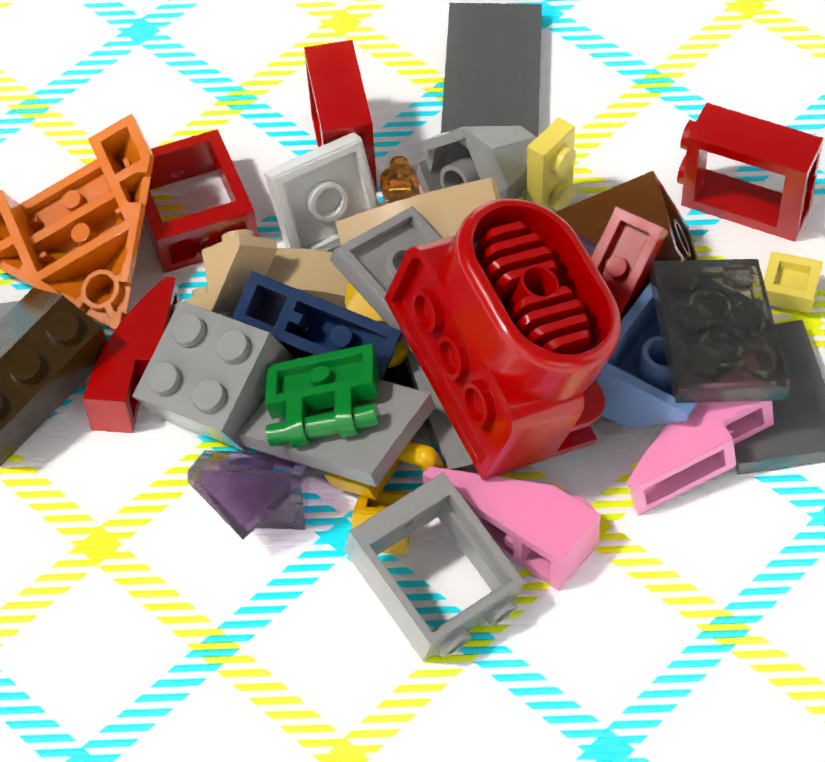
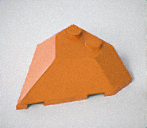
M132 113L88 138L97 158L96 160L21 204L3 190H0V270L34 288L63 295L89 317L113 330H116L127 314L154 162L152 151L136 117Z

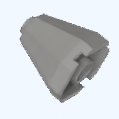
M467 126L440 133L423 141L421 152L427 151L426 159L418 163L416 175L424 193L486 178H495L501 199H518L527 187V146L536 139V136L522 126Z

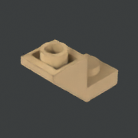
M247 229L234 230L221 236L222 242L202 250L207 286L194 289L192 291V298L184 300V302L232 319L251 271L266 276L277 251L276 239L253 236V231ZM178 303L172 305L173 313H174V311H175V309H176Z

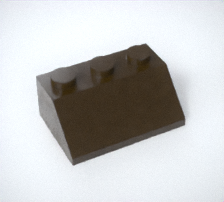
M32 288L0 320V467L91 374L107 343L103 327L63 295Z

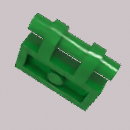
M373 343L267 365L265 406L271 419L286 417V420L283 422L266 425V437L269 445L273 447L290 443L293 448L310 445L313 438L338 433L341 438L359 435L360 429L380 425V413L376 403L357 406V402L379 398V358ZM334 407L332 412L309 416L311 411Z

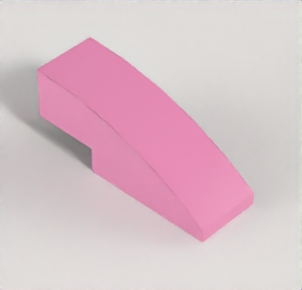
M750 364L709 388L688 420L668 424L643 454L627 481L632 505L638 516L735 467L734 444L774 425L772 396Z

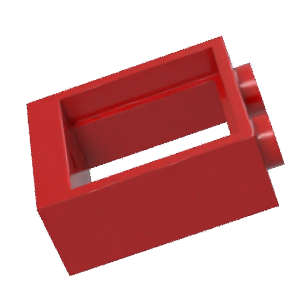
M353 40L304 47L310 111L317 146L321 147L353 132L360 136L377 193L373 123Z
M706 102L696 121L690 119L687 122L681 137L680 148L686 150V155L681 162L677 174V183L683 185L681 206L795 242L812 207L824 138ZM708 152L784 175L783 193L706 169Z
M218 129L151 148L154 162L143 223L164 274L203 262L202 250L222 242L221 236L227 232L247 229L252 230L253 236L258 237L255 211ZM215 170L218 171L231 201L230 203L163 223L150 190Z

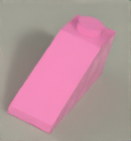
M428 467L423 473V484L444 472L506 557L558 591L599 545L601 514L596 512L593 506L584 498L577 495L570 496L554 485L497 476L482 480L477 473L438 467Z

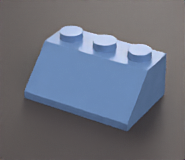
M666 261L622 319L621 334L617 347L596 377V381L605 398V409L601 415L627 429L687 421L760 316L762 307Z

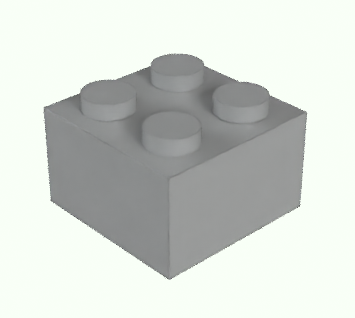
M180 300L132 397L161 419L247 452L249 448L243 445L238 432L265 400L267 365L292 360L293 355L270 332Z

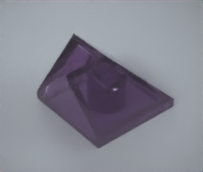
M204 450L187 470V482L243 540L256 528L306 529L312 470L310 466L265 452Z

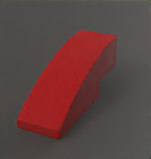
M176 277L163 278L146 293L123 318L105 344L91 372L83 396L85 410L92 431L134 432L140 402L133 398L132 395L173 315L172 305L179 303L181 300Z

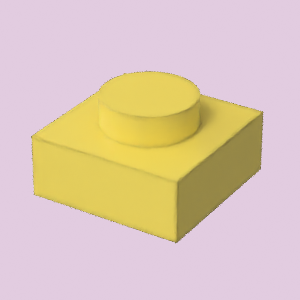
M771 251L759 303L811 313L823 261Z

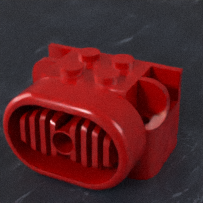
M498 199L484 203L472 210L462 221L456 235L410 247L406 251L384 299L481 479L485 480L594 444L597 437L590 425L598 420L605 409V398L596 381V377L617 347L621 334V316L612 292L571 226L556 213L539 204L520 199Z

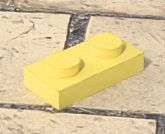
M560 117L527 146V201L539 204L552 212L566 208L575 192L573 184V169L576 159V150H574L575 126Z

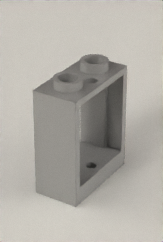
M444 472L350 530L344 547L347 556L422 661H425L438 651L443 658L448 657L472 638L468 631L485 620L492 627L507 618L518 608L515 600L525 584L523 578ZM438 517L492 592L431 631L377 555Z

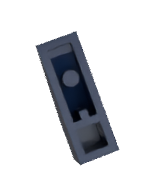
M251 271L232 316L234 320L270 332L284 347L308 356L373 343L379 358V380H383L403 333L398 329L254 271Z

